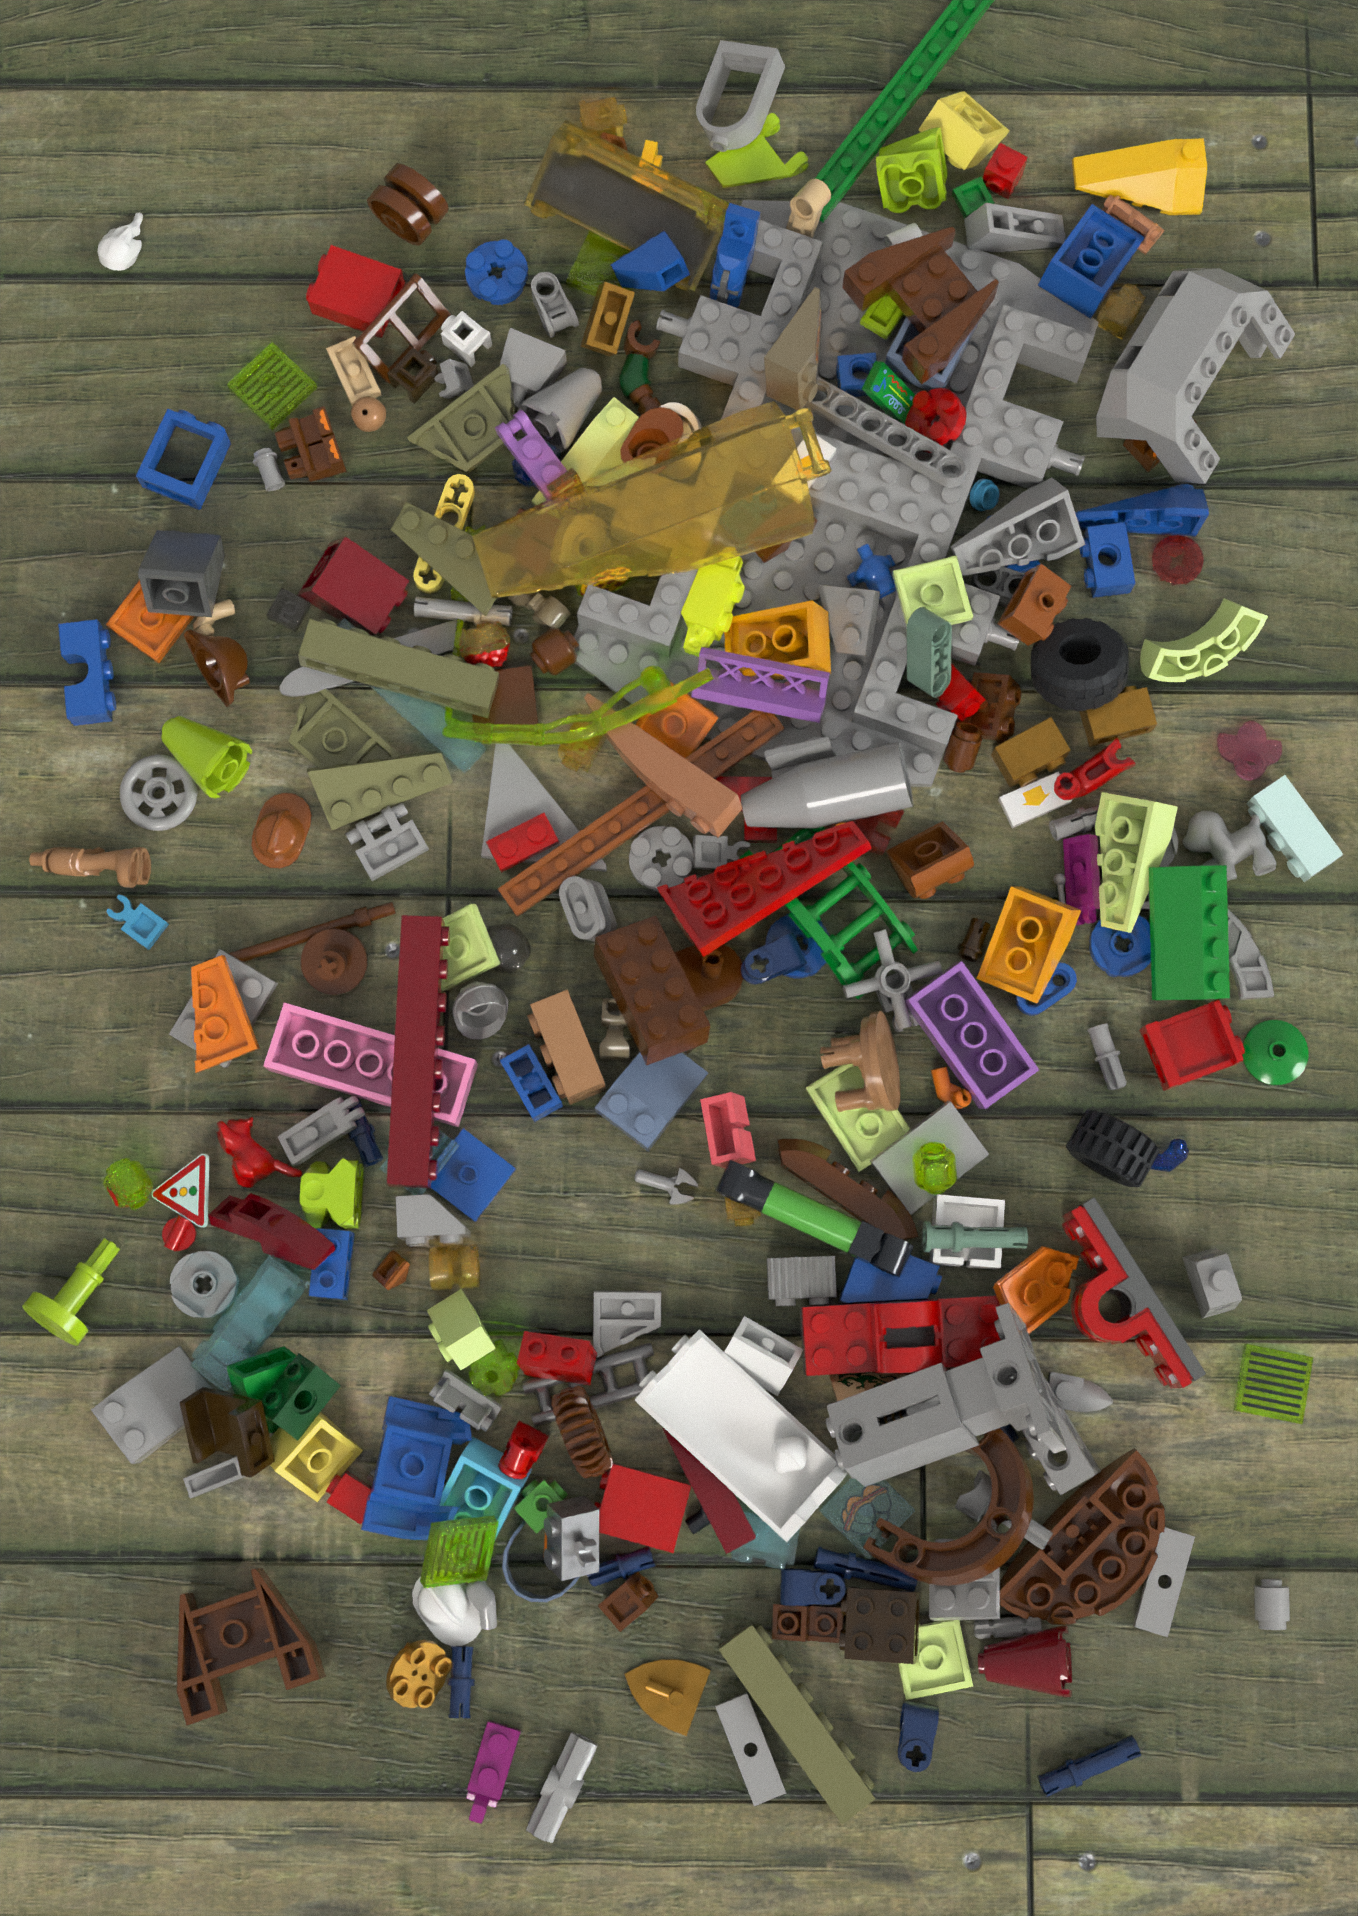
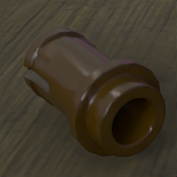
M971 918L965 938L957 947L959 957L970 962H976L977 958L982 957L983 952L981 948L991 927L988 922H984V925H981L983 920Z

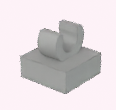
M448 359L440 364L442 373L437 374L434 378L435 382L446 384V389L441 391L439 395L447 399L455 396L460 397L474 386L468 365L452 359Z

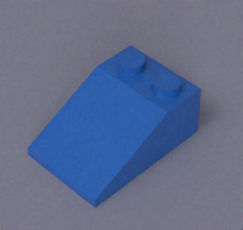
M1092 204L1051 259L1038 286L1091 319L1145 237Z

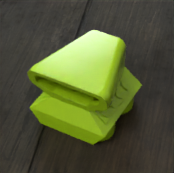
M940 127L931 128L879 149V157H876V168L883 208H887L894 213H903L911 205L918 204L924 209H935L943 201H947L945 183L948 171Z
M342 1158L332 1170L326 1162L316 1161L301 1177L299 1200L306 1222L312 1227H324L330 1217L339 1226L347 1230L360 1227L364 1167L362 1163H359V1160H346Z

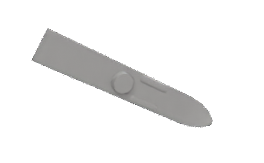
M456 620L394 638L400 642V645L411 648L415 645L423 646L436 655L467 646L460 622ZM303 666L287 675L279 688L282 695L300 697L354 681Z

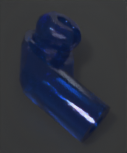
M1173 1139L1170 1142L1169 1148L1162 1154H1158L1150 1169L1165 1172L1174 1170L1188 1157L1187 1143L1183 1139Z

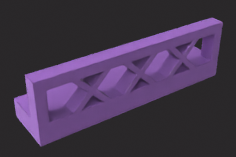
M701 647L698 673L692 687V697L820 723L826 703L830 672ZM707 660L719 662L724 668L721 670L706 668ZM742 667L751 668L756 675L752 677L744 676L738 669ZM775 673L781 674L788 681L785 683L775 682L770 676ZM806 680L821 682L820 691L809 689L802 682Z

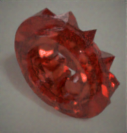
M1172 535L1161 540L1155 547L1151 557L1153 570L1159 575L1160 581L1165 580L1171 583L1172 586L1177 584L1187 585L1197 578L1204 562L1203 553L1198 544L1182 535ZM1185 552L1184 559L1182 560V564L1185 567L1178 565L1171 570L1170 564L1172 559L1169 556L1171 555L1176 558Z

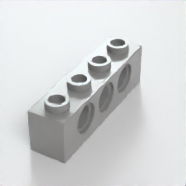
M1043 1375L1067 1448L1068 1458L1066 1463H1058L1053 1457V1452L1046 1444H1040L1037 1435L1033 1436L1029 1427L1022 1429V1432L1028 1440L1025 1445L1029 1454L1035 1461L1039 1459L1046 1470L1043 1475L1047 1484L1053 1491L1057 1489L1059 1494L1062 1495L1098 1474L1101 1470Z

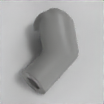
M478 1577L473 1578L466 1586L467 1598L479 1611L481 1628L484 1630L494 1629L497 1627L495 1594L487 1586L485 1580Z

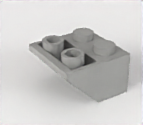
M431 1195L396 1196L397 1237L406 1241V1245H409V1247L430 1246L429 1240L440 1239V1243H443V1245L463 1244V1238H471V1231Z

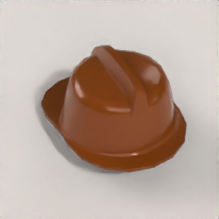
M662 407L650 409L642 414L635 422L621 447V459L624 464L634 471L649 472L655 475L663 473L669 467L672 455L684 431L683 421L680 416L673 410Z
M281 793L274 795L265 802L255 825L251 844L253 853L260 863L269 868L280 869L290 866L298 859L303 849L312 817L309 805L303 798L293 793Z

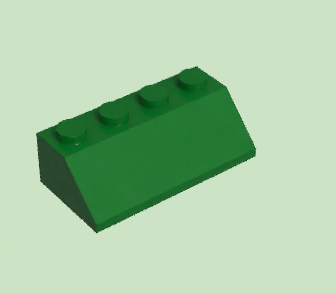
M1227 865L1149 867L1152 1000L1230 998Z

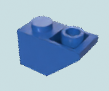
M665 231L650 238L646 243L632 252L623 255L619 260L611 264L618 282L624 288L665 291L690 275L682 255Z

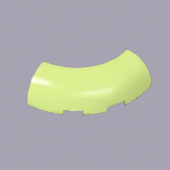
M1224 598L1213 617L1193 634L1169 642L1145 639L1140 656L1141 671L1148 678L1164 682H1186V679L1202 675L1205 677L1228 666L1227 662L1241 650L1245 651L1259 634L1268 616Z

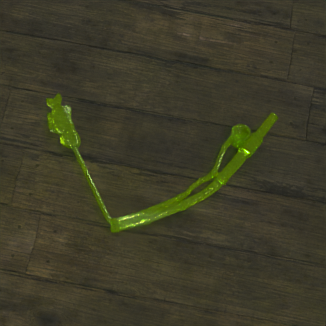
M482 525L477 530L466 526L464 532L481 540L485 533L486 525ZM452 587V600L469 602L454 587ZM458 618L453 647V655L457 657L460 654L463 620ZM654 665L649 666L642 671L639 678L624 685L598 710L592 711L590 714H574L547 724H482L460 721L452 718L453 708L445 707L444 716L448 726L442 730V734L449 738L464 739L489 745L496 743L544 746L588 740L597 735L602 736L607 731L630 723L648 713L652 715L678 702L677 698L714 680V677L708 667L671 686L670 680L662 668ZM642 685L648 695L637 702L601 718L604 713L629 691ZM593 721L592 724L571 731L544 733L569 723Z

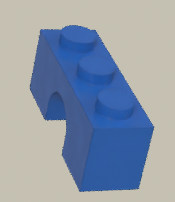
M97 619L58 624L61 656L68 664L85 663L88 665L87 677L81 683L64 686L67 719L74 726L113 721L112 711L116 710V698L114 692L110 691L109 680L113 679L114 674L111 660H107L106 649L111 647L108 629H104Z

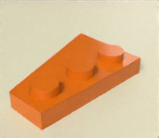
M225 955L191 967L193 1008H195L194 1042H196L197 1057L195 1073L260 1049Z

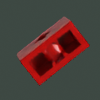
M524 1331L517 1365L526 1376L590 1385L597 1352L588 1340Z

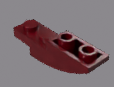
M252 1193L245 1199L229 1195L208 1214L211 1226L258 1241L261 1244L263 1253L315 1270L336 1250L330 1240L306 1221L278 1204Z

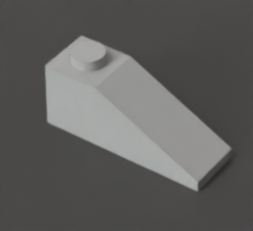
M985 203L964 219L968 249L994 253L1061 247L1066 240L1063 217L1059 214Z

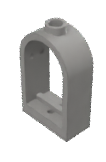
M720 40L696 106L698 121L710 141L709 145L713 149L725 152L742 148L751 143L761 132L785 69V64L777 48ZM736 70L761 74L745 116L737 123L728 127L711 125L730 71Z

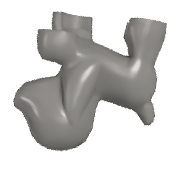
M1200 811L1190 819L1187 834L1182 840V844L1191 852H1210L1213 858L1203 863L1202 866L1227 865V881L1237 878L1235 865L1250 855H1253V871L1256 876L1272 872L1276 869L1277 865L1274 856L1265 845V836L1259 828V816L1253 815L1247 826L1234 833H1230L1223 818L1218 813L1212 811Z

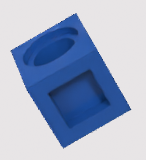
M876 352L837 356L836 377L838 388L854 397L868 396L862 390L866 379H857L853 373L862 371L868 375L874 362L877 361Z

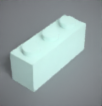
M1286 775L1254 795L1246 803L1249 806L1248 812L1251 818L1253 815L1259 816L1260 824L1269 834L1267 838L1275 850H1281L1288 860L1287 866L1291 873L1297 878L1300 877L1303 882L1343 855Z

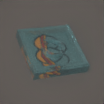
M850 1477L819 1511L869 1560L872 1555L863 1548L869 1537L876 1540L875 1544L879 1548L888 1540L881 1537L882 1532L875 1526L878 1519L881 1517L900 1527L912 1515L915 1509L886 1480L865 1487L857 1479Z

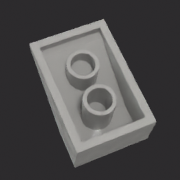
M178 1346L119 1387L92 1408L91 1411L129 1462L137 1464L141 1463L185 1428L179 1402L202 1387H212L182 1347Z

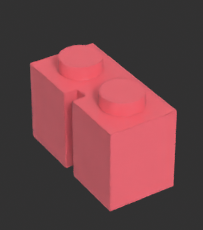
M729 1092L700 1099L712 1165L726 1168L729 1160L740 1164L755 1162L756 1157L751 1132L744 1130V1127L750 1126L745 1097Z

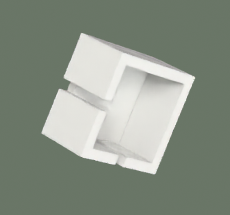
M936 1195L933 1201L932 1225H951L953 1222H959L963 1226L1003 1227L1005 1200ZM970 1247L963 1248L959 1252H952L951 1249H931L929 1262L935 1265L960 1267L964 1264L965 1260L966 1267L997 1270L1001 1268L1002 1248Z

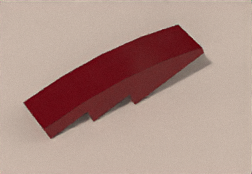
M662 1428L726 1554L756 1539L757 1537L735 1494L665 1428Z

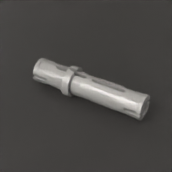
M419 596L415 598L417 603H414V617L474 622L476 626H482L483 623L511 626L512 605H492L485 617L470 602L431 599Z

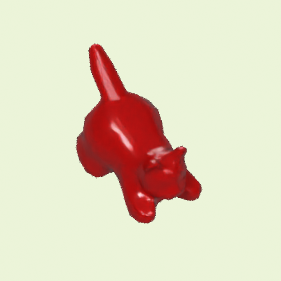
M253 1117L237 1120L230 1119L227 1124L223 1121L217 1122L219 1129L216 1132L217 1138L224 1152L233 1157L232 1174L238 1185L252 1188L257 1181L267 1178L274 1171L288 1177L302 1176L301 1170L274 1159L265 1148L251 1137Z

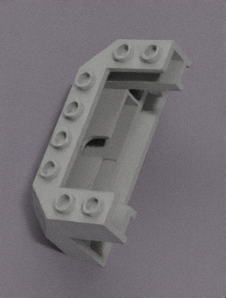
M1186 268L1173 271L1111 370L1096 416L1097 437L1146 440L1175 482L1206 484L1220 457L1191 417L1238 340L1250 358H1261L1268 346L1275 359H1281L1295 336L1294 331L1268 290L1220 268Z

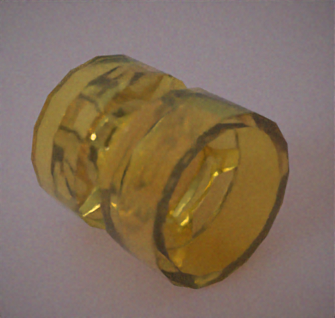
M477 1244L458 1245L454 1251L449 1246L429 1248V1273L432 1291L451 1290L454 1284H458L461 1289L480 1288V1262ZM454 1261H461L462 1273H455Z

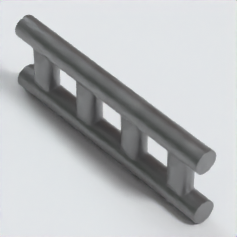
M651 1343L596 1359L593 1374L600 1372L605 1392L589 1396L595 1409L636 1397L643 1391L639 1384L649 1374L645 1358L654 1356ZM632 1362L638 1382L618 1388L613 1368ZM538 1377L522 1381L524 1393L535 1392L540 1407L539 1412L531 1414L534 1427L556 1421L548 1387L565 1383L564 1381ZM568 1382L569 1387H575L577 1385L583 1387L582 1384Z

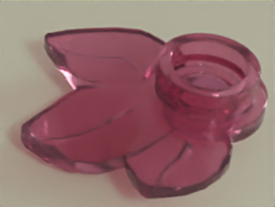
M1253 720L1245 722L1239 729L1237 736L1219 733L1217 738V747L1221 757L1233 763L1237 775L1244 780L1251 781L1261 777L1267 766L1277 763L1282 755L1281 741L1267 740L1263 727ZM1246 761H1251L1256 765H1249Z

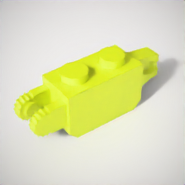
M730 544L728 546L725 545L720 550L721 554L718 555L715 564L707 562L699 567L681 611L688 627L683 648L686 653L699 657L701 647L709 648L713 640L720 642L723 632H728L733 619V614L731 613L735 603L741 601L745 587L740 577L743 564L737 547Z

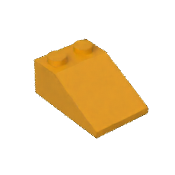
M813 600L733 616L728 632H724L725 652L830 672L831 674L828 611ZM742 667L738 669L744 676L752 677L756 675L751 668ZM775 673L770 676L773 680H787L781 674Z
M1011 886L976 979L1038 1003L1071 939L1081 910L1022 886Z

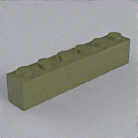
M309 619L298 654L300 666L488 718L499 683V672L494 671L493 667L483 663H477L476 665L464 663L461 658L455 655L446 654L443 657L432 654L431 650L423 646L415 645L411 648L400 645L398 640L391 637H382L381 639L372 637L366 631L359 628H350V630L337 627L336 623L327 619H319V621Z
M750 1622L719 1645L718 1649L840 1823L843 1824L875 1800L871 1790L876 1786L864 1769L857 1772L850 1761L855 1756L846 1743L842 1740L837 1744L830 1732L835 1728L824 1712L821 1711L817 1715L809 1703L814 1698L805 1685L801 1682L796 1686L789 1674L794 1670L782 1653L776 1657L769 1648L773 1641L763 1626L760 1625L758 1628H755L752 1622Z

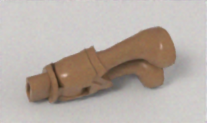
M55 847L46 849L44 852H33L29 858L31 866H42L45 872L66 876H99V873L104 869L116 871L119 884L126 888H134L136 884H148L151 874L150 855L144 847H133L105 852L100 847L94 849Z

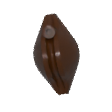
M187 630L184 633V638L201 674L223 704L229 707L234 701V691L250 683L249 677L245 673L248 660L244 649L238 642L229 637H210L193 630Z

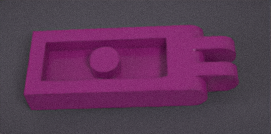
M1086 834L1063 839L1066 904L1081 910L1076 926L1094 923L1096 921V909L1100 908L1097 836Z

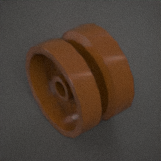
M396 163L384 177L386 186L378 185L368 197L367 203L373 214L391 232L412 245L420 246L432 232L430 224L437 225L449 211L448 203L436 187L424 176L404 164Z

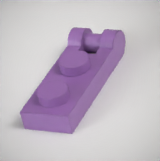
M521 409L513 415L514 418L506 424L502 422L495 427V430L546 500L550 501L562 492L564 485L561 482L550 487L548 486L572 476L532 425L526 413ZM521 429L526 436L517 442L513 434ZM573 478L564 481L565 489L574 484Z

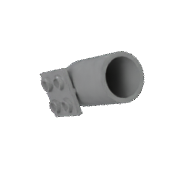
M829 736L823 738L813 737L806 742L793 745H778L774 749L764 751L773 779L741 794L742 810L748 827L821 828L914 806L909 774L900 742L837 756Z

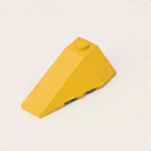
M1204 138L1171 139L1074 157L1072 159L1076 190L1108 198L1110 195L1114 197L1119 196L1121 199L1132 201L1134 206L1142 208L1143 205L1158 208L1160 213L1167 215H1200L1202 213L1207 175Z

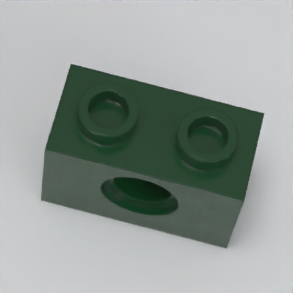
M298 1353L294 1360L287 1365L285 1371L272 1388L265 1393L262 1399L265 1416L298 1441L341 1385L313 1362Z

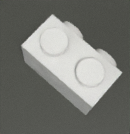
M744 1316L724 1353L762 1388L778 1396L792 1373L803 1349Z

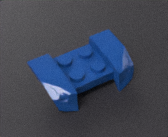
M388 1396L382 1430L384 1431L371 1494L367 1497L361 1530L401 1539L434 1540L436 1527L440 1526L438 1538L443 1536L444 1526L448 1525V1530L459 1509L454 1506H440L452 1444L462 1445L467 1441H472L470 1424L459 1418L460 1412L455 1411L452 1413L444 1408Z

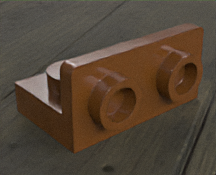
M974 672L971 684L986 700L980 705V708L974 715L967 717L963 722L977 725L981 729L980 735L982 739L995 740L1000 745L1009 740V737L1014 733V713L1016 706L1020 704L1022 695L1020 685L1010 675Z

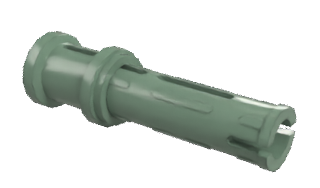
M924 1221L922 1245L924 1252H930L931 1249H951L952 1252H959L963 1248L970 1247L1026 1249L1028 1244L1026 1227L963 1226L959 1222H953L951 1225H931L930 1221Z

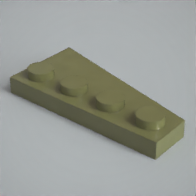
M408 502L405 503L390 529L485 617L517 562L515 557Z
M440 750L400 755L397 758L383 760L379 758L368 760V762L336 764L333 767L307 769V773L332 830L380 812L387 806H395L453 782Z

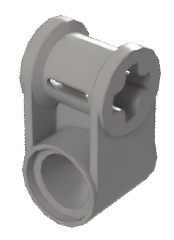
M540 272L535 275L531 282L532 299L549 338L555 337L556 332L569 326L574 328L579 326L574 308L567 299L557 277L550 272ZM542 287L553 289L550 295L545 296L538 293Z

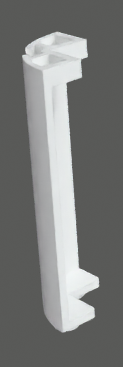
M700 1329L690 1339L684 1335L672 1348L676 1355L658 1374L652 1370L639 1384L643 1391L635 1401L782 1539L788 1542L819 1505L840 1484L848 1472L845 1469L841 1470L835 1454ZM789 1436L802 1438L805 1441L807 1461L801 1471L778 1473L773 1463L771 1450L774 1441Z

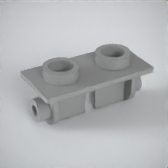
M448 1369L444 1371L438 1384L436 1383L429 1394L434 1398L433 1402L440 1404L452 1413L458 1407L463 1411L459 1418L476 1428L477 1431L482 1429L486 1432L492 1426L502 1408L501 1404Z

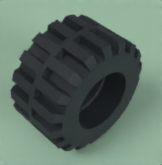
M1085 1110L1066 1144L1067 1150L1079 1162L1098 1174L1128 1187H1140L1160 1152L1156 1144L1138 1129L1116 1117L1095 1110Z

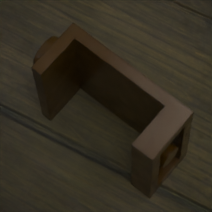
M202 1387L179 1402L193 1463H200L216 1451L237 1456L241 1475L251 1478L275 1462L262 1400Z

